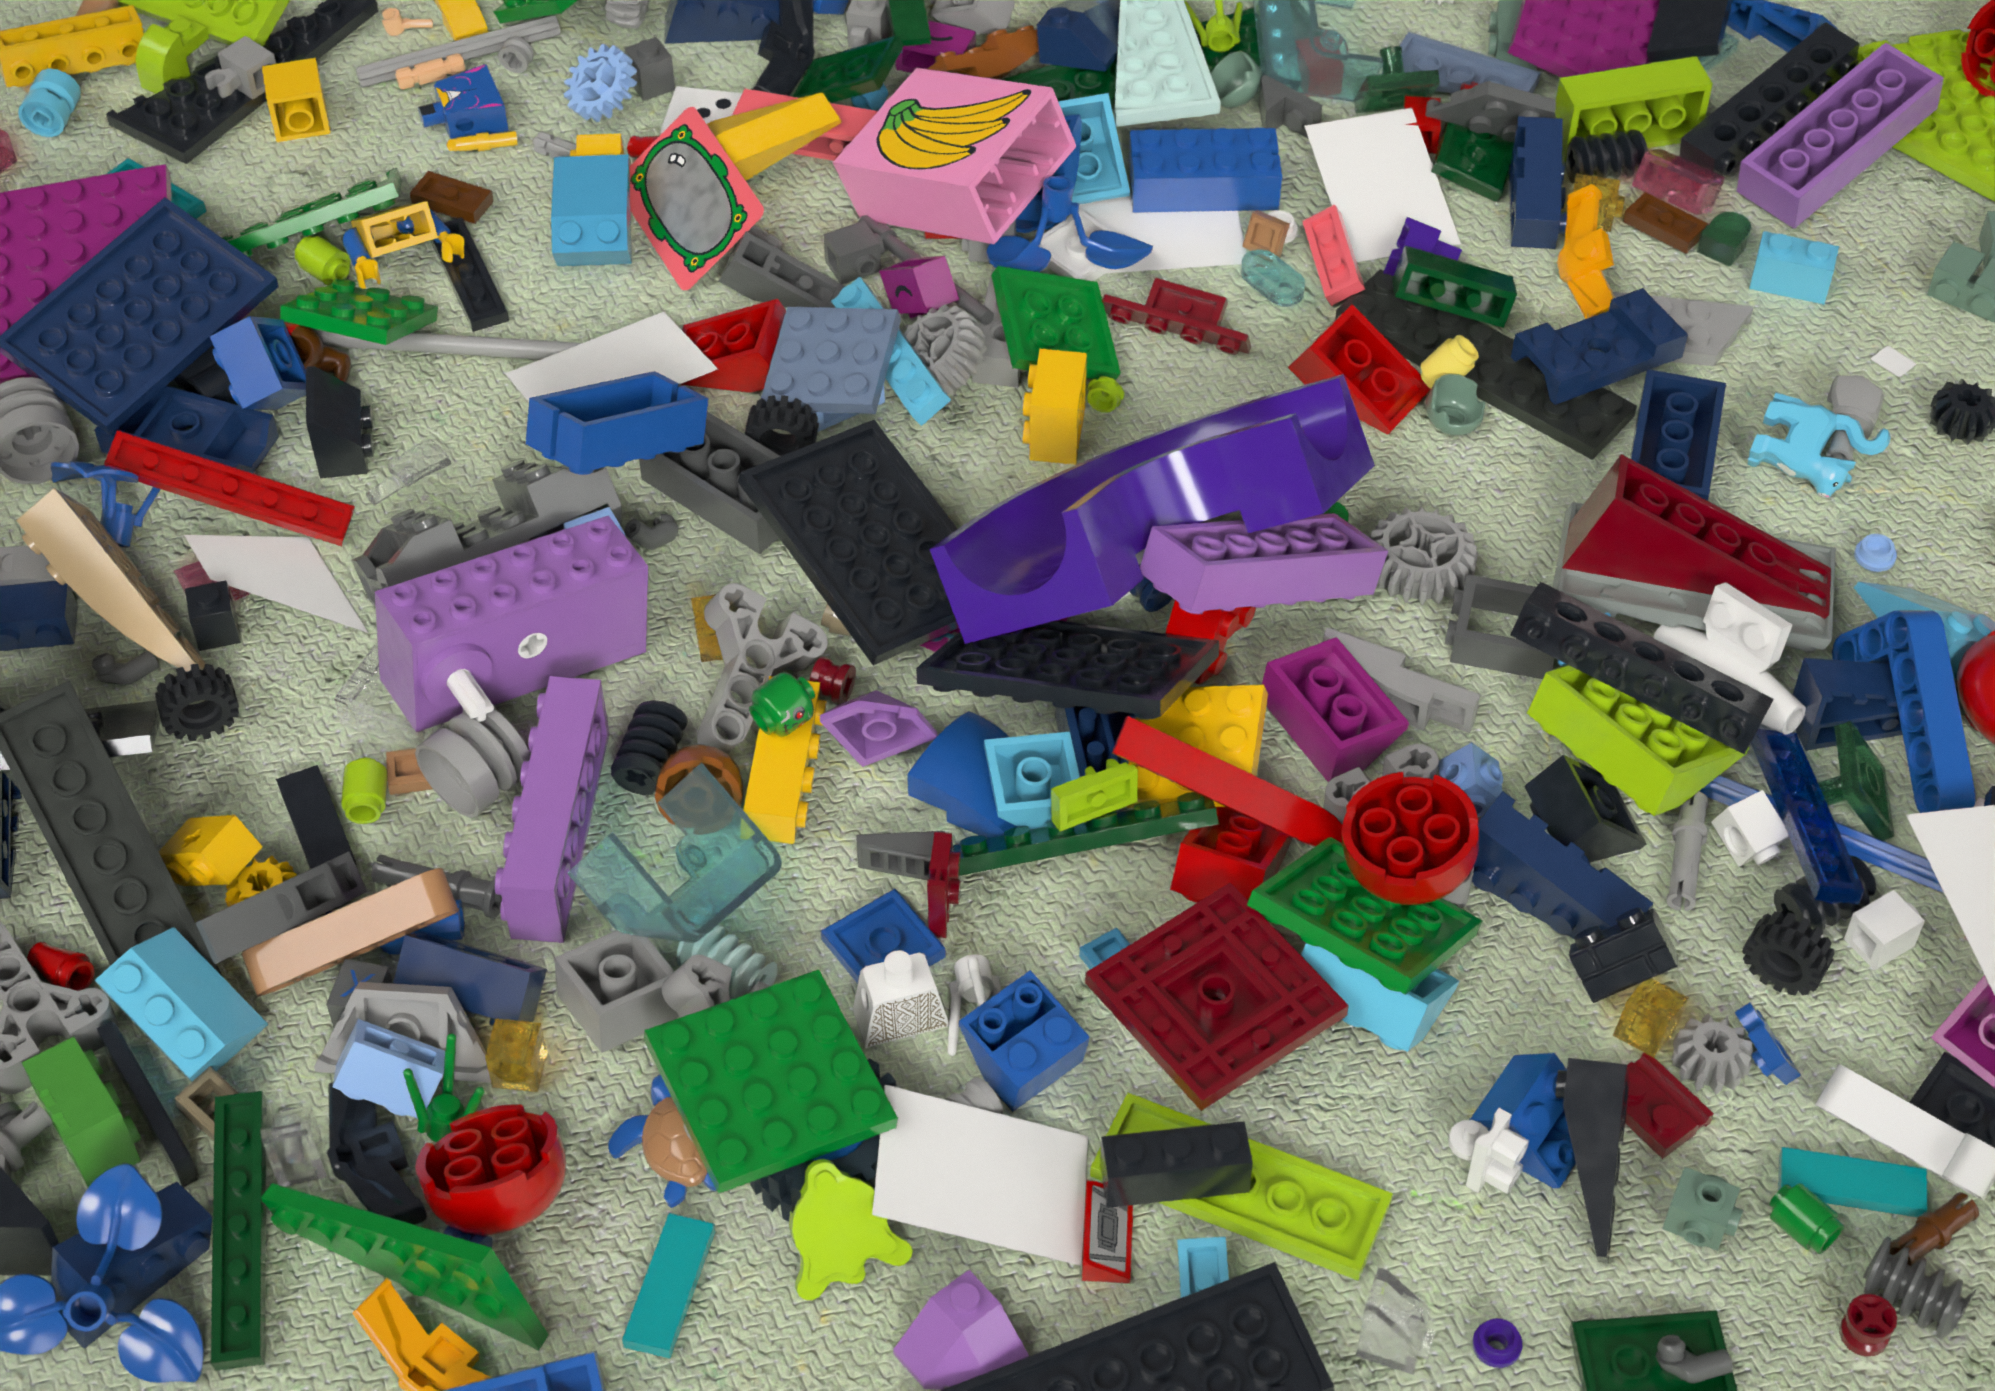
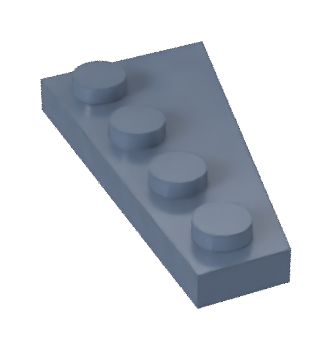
M1408 32L1383 69L1381 83L1453 93L1459 91L1463 83L1471 84L1473 81L1481 84L1491 81L1533 93L1539 84L1541 72Z

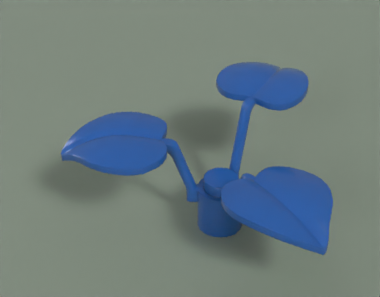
M1051 176L1043 182L1040 220L1016 219V232L1029 233L1037 230L1035 238L1029 242L1027 239L1018 236L1000 237L995 244L988 246L987 259L989 264H992L995 268L1002 266L1033 272L1044 270L1051 260L1050 251L1038 247L1044 230L1051 229L1065 221L1070 214L1073 216L1081 244L1087 247L1085 251L1086 258L1100 267L1122 269L1132 266L1152 252L1153 246L1111 231H1095L1088 238L1078 212L1079 204L1072 202L1073 182L1066 177Z
M78 461L52 462L50 466L53 483L77 478H94L101 482L102 515L100 523L119 547H130L133 527H142L143 518L161 489L153 487L137 514L134 515L132 514L133 506L116 502L117 481L138 483L139 477L137 475L113 466H96L91 463Z
M123 1163L105 1171L89 1186L80 1200L76 1216L80 1236L91 1244L107 1243L106 1251L90 1283L81 1286L68 1302L65 1300L56 1302L57 1296L54 1286L47 1279L34 1274H18L0 1284V1351L21 1355H35L47 1352L56 1347L65 1338L68 1332V1323L76 1330L88 1332L97 1329L104 1321L109 1325H114L116 1322H129L132 1325L127 1327L119 1337L118 1354L120 1362L130 1374L144 1381L155 1383L196 1382L203 1367L204 1344L198 1323L191 1312L176 1301L156 1298L146 1304L140 1317L131 1312L116 1313L113 1311L115 1305L113 1292L108 1286L102 1284L117 1245L126 1250L139 1249L147 1245L156 1236L161 1227L163 1211L158 1195L133 1165Z

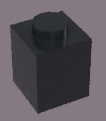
M227 580L185 588L189 620L199 651L241 643L237 614Z

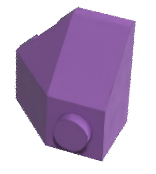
M878 690L839 704L820 715V722L862 767L932 741L938 736L935 728L917 708Z
M967 1270L928 1300L893 1349L894 1356L924 1389L943 1390L945 1386H954L1029 1357L1001 1303L970 1270Z

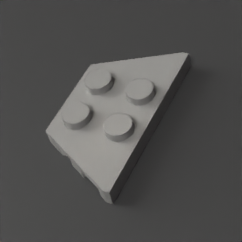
M1613 292L1615 298L1627 294L1622 292ZM1651 296L1688 334L1683 357L1672 361L1677 363L1715 366L1722 357L1724 349L1730 347L1735 341L1740 328L1750 322L1753 306Z
M359 982L315 1064V1072L335 1073L336 1064L357 1020L361 1019L444 1051L446 1049L447 1035L453 1033L456 1035L454 1080L492 1082L495 1076V1067L452 987Z

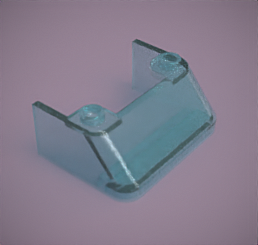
M1253 0L1262 77L1266 74L1303 95L1365 104L1383 65V58L1348 53L1347 42L1340 33L1334 30L1318 29L1315 4L1352 9L1356 0Z
M702 763L658 802L659 806L685 834V837L676 845L675 852L679 865L691 877L670 896L663 891L613 832L567 873L610 924L623 934L689 943L698 942L781 869L782 861L777 849Z

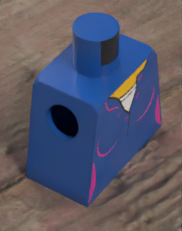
M487 64L437 81L434 84L437 102L418 107L423 127L426 128L444 123L450 139L473 136L476 133L484 132L489 134L509 132L505 105Z

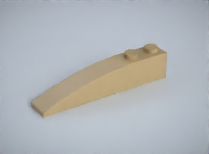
M53 488L16 520L26 532L22 539L27 546L37 555L42 553L50 562L46 569L51 576L61 585L67 583L96 613L122 634L162 660L178 668L183 667L185 672L191 670V664H198L200 670L204 669L206 663L185 637L177 638L175 636L180 630L176 621L161 607L155 606L160 602V599L151 588H147L138 579L141 573L87 506Z

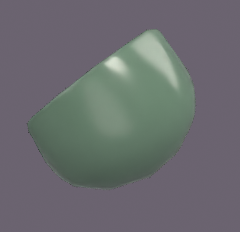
M1243 51L1230 53L1219 61L1210 73L1221 102V107L1230 109L1247 104L1257 94L1262 77L1258 65L1249 54Z
M1444 374L1435 380L1426 399V412L1428 418L1437 429L1451 436L1467 435L1480 427L1486 402L1478 400L1477 384L1473 380L1460 374Z

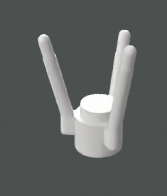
M977 954L967 955L955 963L956 980L949 984L951 1008L947 1052L950 1056H954L957 1051L961 998L964 997L968 1002L978 1003L980 1006L987 1001L986 999L989 998L990 994L994 996L1001 991L999 977L992 975L989 960L985 956Z

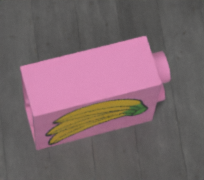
M916 68L895 93L884 102L880 110L850 144L844 147L833 164L859 218L867 215L878 223L995 244L1040 191L1044 180L1051 177L1075 149L1076 143L1052 87Z

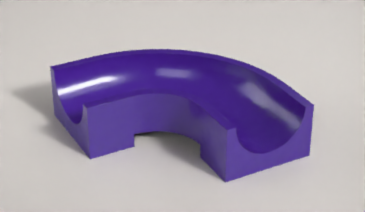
M1344 374L1204 415L1093 457L999 502L930 549V552L966 644L1113 606L1144 579L1136 554L1146 548L1152 526L1201 523L1240 510L1247 532L1252 533L1324 514L1366 475L1375 464Z

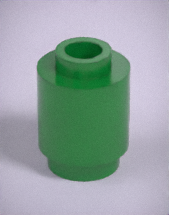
M1798 1183L1793 1188L1789 1184L1784 1185L1777 1191L1769 1203V1206L1773 1209L1770 1220L1806 1250L1812 1248L1818 1254H1822L1837 1240L1844 1229V1224L1837 1219L1838 1213L1802 1183Z

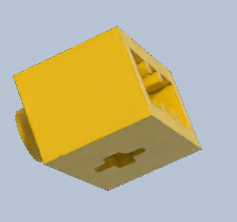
M236 815L189 818L158 852L173 881L178 885H229L263 846Z

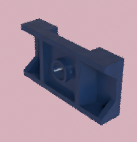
M1641 288L1611 299L1609 311L1554 330L1547 322L1516 333L1511 358L1515 362L1526 357L1532 360L1544 373L1550 401L1556 405L1647 371V369H1653L1682 358L1688 334Z
M165 386L111 435H108L98 426L94 430L100 450L108 454L118 430L254 474L279 438L274 415L253 409H242L239 405ZM190 425H193V427L189 430L178 431V429H185Z

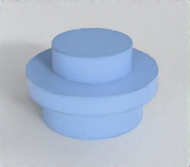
M1870 534L1857 544L1854 557L1863 568L1874 572H1883L1893 567L1897 558V552L1890 538L1882 534Z

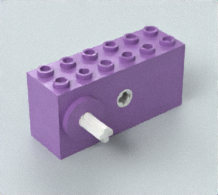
M608 515L375 591L380 680L413 729L419 732L450 721L454 716L462 714L463 709L470 719L476 718L478 722L486 720V714L494 710V705L547 687L550 676L574 678L645 653L648 565Z

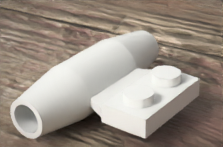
M1725 582L1715 586L1703 619V622L1706 624V634L1681 624L1676 627L1661 625L1653 636L1654 639L1773 698L1774 700L1761 723L1762 725L1787 735L1792 733L1802 722L1806 707L1775 677L1766 671L1780 660L1792 628V624Z

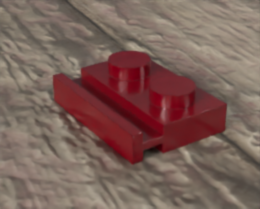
M934 832L929 867L930 879L927 882L928 924L930 931L936 938H947V922H949L951 904L959 905L961 894V878H959L961 853L953 851L952 833Z
M1645 1051L1636 1062L1627 1064L1630 1084L1625 1124L1662 1159L1696 1135L1697 1130L1701 1127H1706L1711 1123L1714 1113L1648 1051Z

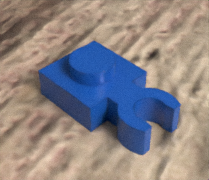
M1751 1002L1735 1011L1737 1018L1749 1033L1748 1036L1757 1049L1751 1056L1766 1077L1774 1074L1785 1085L1800 1077L1799 1070L1779 1039L1771 1031L1758 1009L1755 1010Z

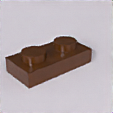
M427 171L409 193L411 204L427 201L429 209L457 219L463 218L464 221L473 224L478 222L494 202L492 190L431 171Z
M1644 192L1625 210L1623 219L1624 223L1685 254L1706 235L1709 224L1647 192Z

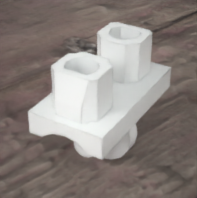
M1500 1108L1494 1114L1490 1131L1477 1121L1463 1120L1456 1123L1451 1128L1448 1141L1451 1151L1461 1159L1471 1160L1466 1187L1477 1193L1480 1192L1487 1182L1508 1194L1522 1171L1523 1165L1519 1162L1527 1150L1529 1140L1508 1129L1511 1114Z

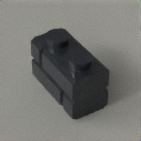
M1641 908L1631 909L1616 918L1617 924L1601 931L1599 926H1594L1574 937L1576 943L1570 945L1569 957L1593 1003L1678 967L1677 951L1654 908L1644 913Z

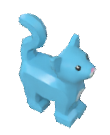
M1775 393L1773 401L1769 403L1763 423L1772 427L1780 423L1786 425L1790 430L1785 440L1769 435L1756 434L1750 449L1748 465L1756 467L1761 462L1772 464L1788 476L1809 480L1816 488L1817 494L1820 497L1829 498L1836 490L1841 489L1844 482H1851L1852 476L1848 471L1854 469L1856 464L1853 460L1820 456L1835 430H1845L1851 446L1861 454L1867 455L1883 452L1888 447L1891 436L1890 432L1883 428L1873 440H1868L1865 438L1863 429L1856 419L1848 415L1835 414L1821 405H1808L1798 398Z

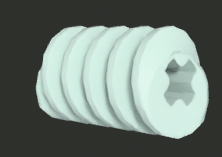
M706 915L700 916L692 922L682 936L677 949L676 959L679 966L693 955H703L732 968L729 986L730 999L743 996L759 981L772 986L776 979L778 970L777 964L774 961L765 966L766 957L762 953L758 952L752 955V947L747 943L738 946L737 936L734 934L725 936V929L719 924L711 927V919Z

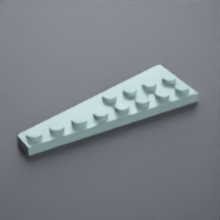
M1120 0L1114 119L1116 127L1219 114L1221 102L1184 0Z

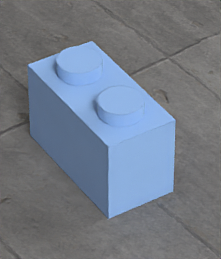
M358 1019L336 1064L332 1087L341 1090L343 1094L352 1099H365L385 1106L393 1114L399 1116L409 1115L418 1119L405 1083L403 1071L406 1068L412 1070L425 1108L427 1109L444 1074L445 1051Z

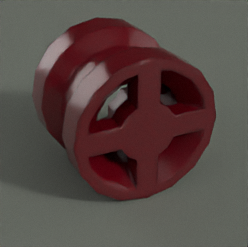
M822 656L815 663L809 681L820 682L819 698L823 696L828 697L833 704L839 705L847 702L851 695L856 678V668L850 664L836 665L830 658Z
M1874 1294L1857 1296L1849 1304L1846 1315L1840 1324L1839 1334L1842 1342L1850 1351L1857 1355L1869 1357L1882 1353L1896 1329L1898 1319L1896 1311L1889 1301L1881 1296ZM1868 1327L1874 1328V1331L1869 1332L1865 1331V1329Z

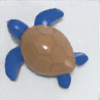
M661 1074L653 1078L651 1085V1099L655 1107L649 1115H638L624 1121L611 1136L608 1142V1149L611 1156L616 1159L620 1158L632 1147L642 1143L643 1154L648 1165L658 1175L669 1181L664 1190V1199L667 1205L673 1208L686 1198L687 1187H694L703 1182L710 1190H717L694 1143L685 1132L684 1122Z

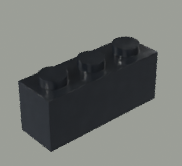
M1245 1121L1101 1136L1100 1169L1107 1208L1250 1192L1253 1161Z

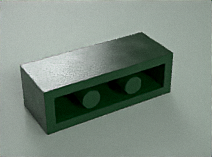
M1404 246L1392 278L1394 294L1397 298L1502 328L1505 327L1517 296L1513 276L1409 246Z

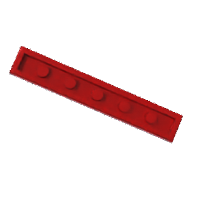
M118 430L104 462V465L117 467L139 477L138 482L338 546L343 545L355 509L353 505Z

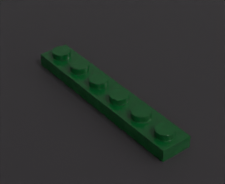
M1190 792L1180 795L1177 801L1162 804L1158 801L1141 802L1136 804L1132 810L1117 813L1113 811L1061 832L1050 821L1047 827L1032 830L1024 826L1014 827L1006 830L1002 836L987 839L983 835H974L962 839L960 844L953 845V851L961 853L959 876L1218 825L1219 822L1214 801L1196 792Z
M263 1091L215 1097L211 1365L215 1371L265 1364L266 1205L261 1200V1197L266 1192L267 1099Z

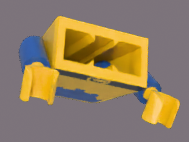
M427 201L395 207L352 220V228L343 235L344 248L352 264L355 266L358 284L362 289L366 288L364 282L366 279H376L377 283L381 284L378 264L370 258L434 239L437 243H442V259L444 261L452 262L453 254L464 258V238L458 234H450V229L429 209Z

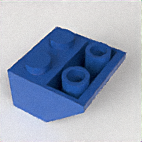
M1031 970L960 1019L958 1023L982 1077L1012 1112L1083 1062L1090 1040L1088 1034Z
M1555 1053L1514 1055L1470 1120L1481 1123L1490 1131L1494 1114L1498 1108L1511 1114L1508 1129L1529 1140L1527 1150L1519 1162L1523 1165L1522 1171L1552 1188H1560L1576 1164L1563 1107L1564 1100L1556 1099L1558 1070L1567 1071V1069Z

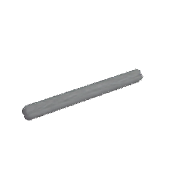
M547 16L359 66L356 68L357 78L361 87L376 85L396 79V70L407 66L412 69L415 64L438 58L446 60V56L456 53L461 54L465 61L499 52L505 41L510 37H519L528 43L555 37L560 34V25L556 16Z

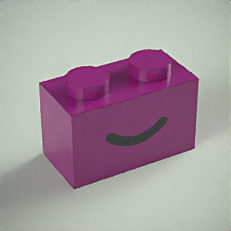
M928 21L931 44L904 46L902 53L896 60V70L912 73L916 68L928 69L936 63L935 58L945 52L955 51L956 55L964 54L966 51L976 48V31Z
M945 256L910 258L879 271L891 309H897L899 314L908 313L909 318L927 315L931 308L938 311L941 306L959 300Z

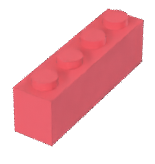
M744 89L732 116L798 99V97ZM830 103L842 123L791 154L835 161L844 147L850 144L878 111Z

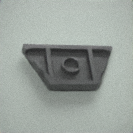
M1487 81L1475 85L1471 89L1453 92L1451 101L1444 104L1435 99L1429 100L1426 104L1425 116L1465 126L1476 133L1487 132L1498 135L1506 141L1514 142L1518 116L1556 118V99Z

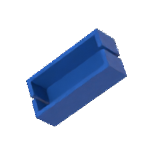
M1276 128L1130 130L1128 167L1132 212L1279 210L1282 171L1280 156L1278 155Z
M656 371L529 398L526 445L541 452L543 457L556 460L569 467L568 469L572 473L581 475L591 474L595 469L607 466L621 467L625 465V462L636 459H653L657 454L670 451L683 452L686 450V447L704 443L709 398L685 386L678 387L679 383Z

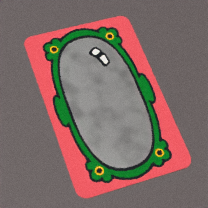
M694 107L685 109L629 166L631 213L682 290H689L763 216V205Z

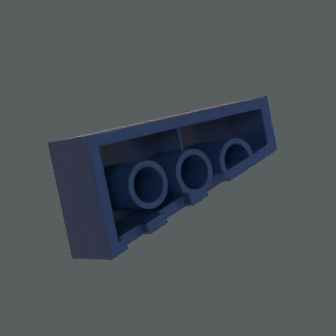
M1504 791L1501 792L1478 821L1479 850L1474 864L1473 884L1479 889L1491 892L1509 902L1518 911L1528 913L1550 925L1552 929L1562 935H1568L1574 939L1580 932L1594 926H1599L1600 930L1603 931L1616 925V918L1631 909L1641 908L1644 913L1653 907L1652 901L1606 867L1599 871L1592 867L1588 858L1584 855L1585 851L1571 842L1568 846H1564L1545 832L1548 824L1535 814L1529 820L1514 809L1512 805L1516 800Z

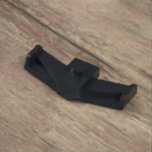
M779 0V25L771 21L764 28L757 55L768 60L769 63L750 90L786 96L791 95L805 71L811 66L815 55L813 0Z
M330 1083L328 1085L329 1149L326 1153L334 1176L346 1182L368 1212L413 1225L425 1221L427 1213L420 1198L417 1199L396 1172L409 1167L393 1121L377 1126L376 1103L365 1099H352L343 1094L341 1090L333 1088V1083Z

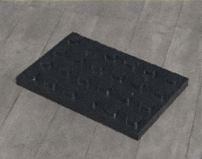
M875 420L740 473L738 480L740 486L873 666L959 628L930 552L932 547L958 528Z
M1055 620L966 644L961 632H959L916 668L917 684L933 686V689L939 692H950L958 689L972 691V694L977 697L1002 695L1012 697V700L1020 703L1039 700L1052 702V705L1058 708L1083 706L1093 708V711L1101 714H1111L1119 711L1134 713V716L1139 719L1149 720L1161 717L1219 657V640Z

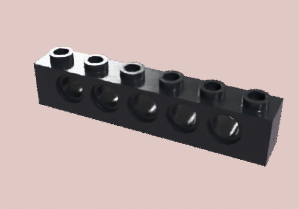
M1825 22L1681 137L1678 163L1711 185L1723 175H1729L1740 161L1858 65L1857 55L1860 43Z
M1543 582L1538 584L1526 600L1510 634L1516 639L1743 754L1747 751L1774 700L1756 689Z

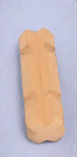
M456 53L446 56V60L438 58L415 64L412 69L409 66L400 68L395 73L396 81L400 89L404 90L414 87L415 83L423 85L447 78L446 75L448 74L453 76L464 72V60L461 54Z

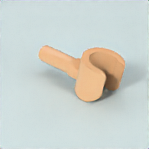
M388 8L382 12L384 20H382L383 26L391 36H397L405 29L433 28V19L402 18L397 8Z

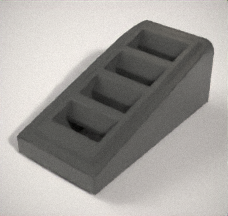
M945 831L856 835L858 868L928 880L930 879L929 867L934 832L945 833Z

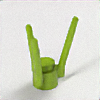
M1215 0L1216 15L1209 19L1205 30L1188 2L1184 1L1191 22L1200 36L1202 46L1209 45L1214 51L1224 52L1240 42L1239 28L1243 9L1242 2L1236 4L1232 22L1231 19L1224 15L1223 0Z

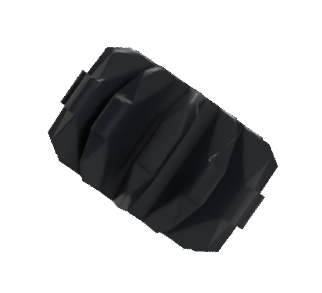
M1962 378L1957 384L1946 382L1945 386L1934 395L1930 405L1932 407L1930 424L1937 426V435L1947 434L1950 436L1951 442L1955 439H1961L1968 445L1973 439L1983 442L1985 437L1995 429V397H1992V389H1981L1978 381L1973 385L1967 384Z

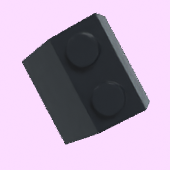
M315 366L306 367V425L320 479L368 474V457H374L372 434L367 433V429L374 428L371 405L364 406L360 389Z
M1562 755L1524 786L1532 800L1529 804L1532 813L1548 824L1546 829L1549 835L1564 846H1568L1571 842L1585 851L1584 855L1588 858L1589 862L1640 850L1647 845L1616 786L1606 782L1600 772Z
M0 1167V1275L34 1274L37 1276H51L52 1249L59 1244L56 1234L47 1218Z

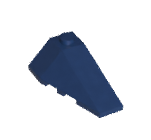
M1066 0L1049 8L1037 24L1040 63L1107 71L1118 55L1120 0Z

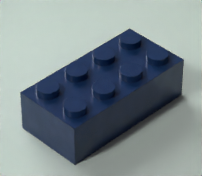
M1647 369L1639 403L1630 459L1708 501L1726 383Z

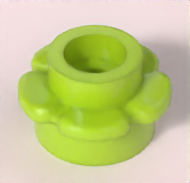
M1101 376L1098 380L1092 379L1087 386L1089 392L1087 395L1088 403L1098 412H1112L1116 407L1120 406V400H1123L1125 396L1122 386L1110 377Z

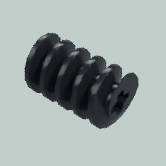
M1635 129L1629 130L1627 133L1616 131L1613 135L1611 133H1602L1599 137L1591 134L1586 136L1585 139L1581 136H1575L1571 139L1567 149V174L1570 182L1573 184L1579 181L1580 172L1584 181L1591 182L1594 171L1599 180H1605L1608 169L1612 178L1616 179L1620 177L1622 167L1625 175L1632 177L1636 165L1640 175H1644L1649 166V152L1642 133Z
M656 700L645 701L636 707L633 718L627 727V732L622 739V745L619 747L616 758L611 765V775L619 786L635 794H654L659 772L670 755L677 751V743L682 739V731L688 724L687 716L681 709L670 703Z
M1848 855L1839 860V862L1829 864L1825 869H1818L1811 873L1810 876L1798 879L1796 883L1791 882L1782 887L1781 890L1776 889L1774 904L1776 911H1781L1784 918L1788 912L1796 914L1797 921L1801 922L1803 918L1811 921L1809 924L1810 928L1814 929L1818 926L1824 930L1826 925L1834 926L1840 922V918L1848 919L1852 917L1855 911L1867 906L1870 903L1869 896L1871 897L1875 894L1876 882L1872 872L1862 860L1856 856Z

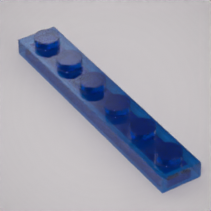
M1758 729L1751 741V745L1814 899L1830 904H1859L1864 888L1797 733L1792 732L1785 735L1775 730Z

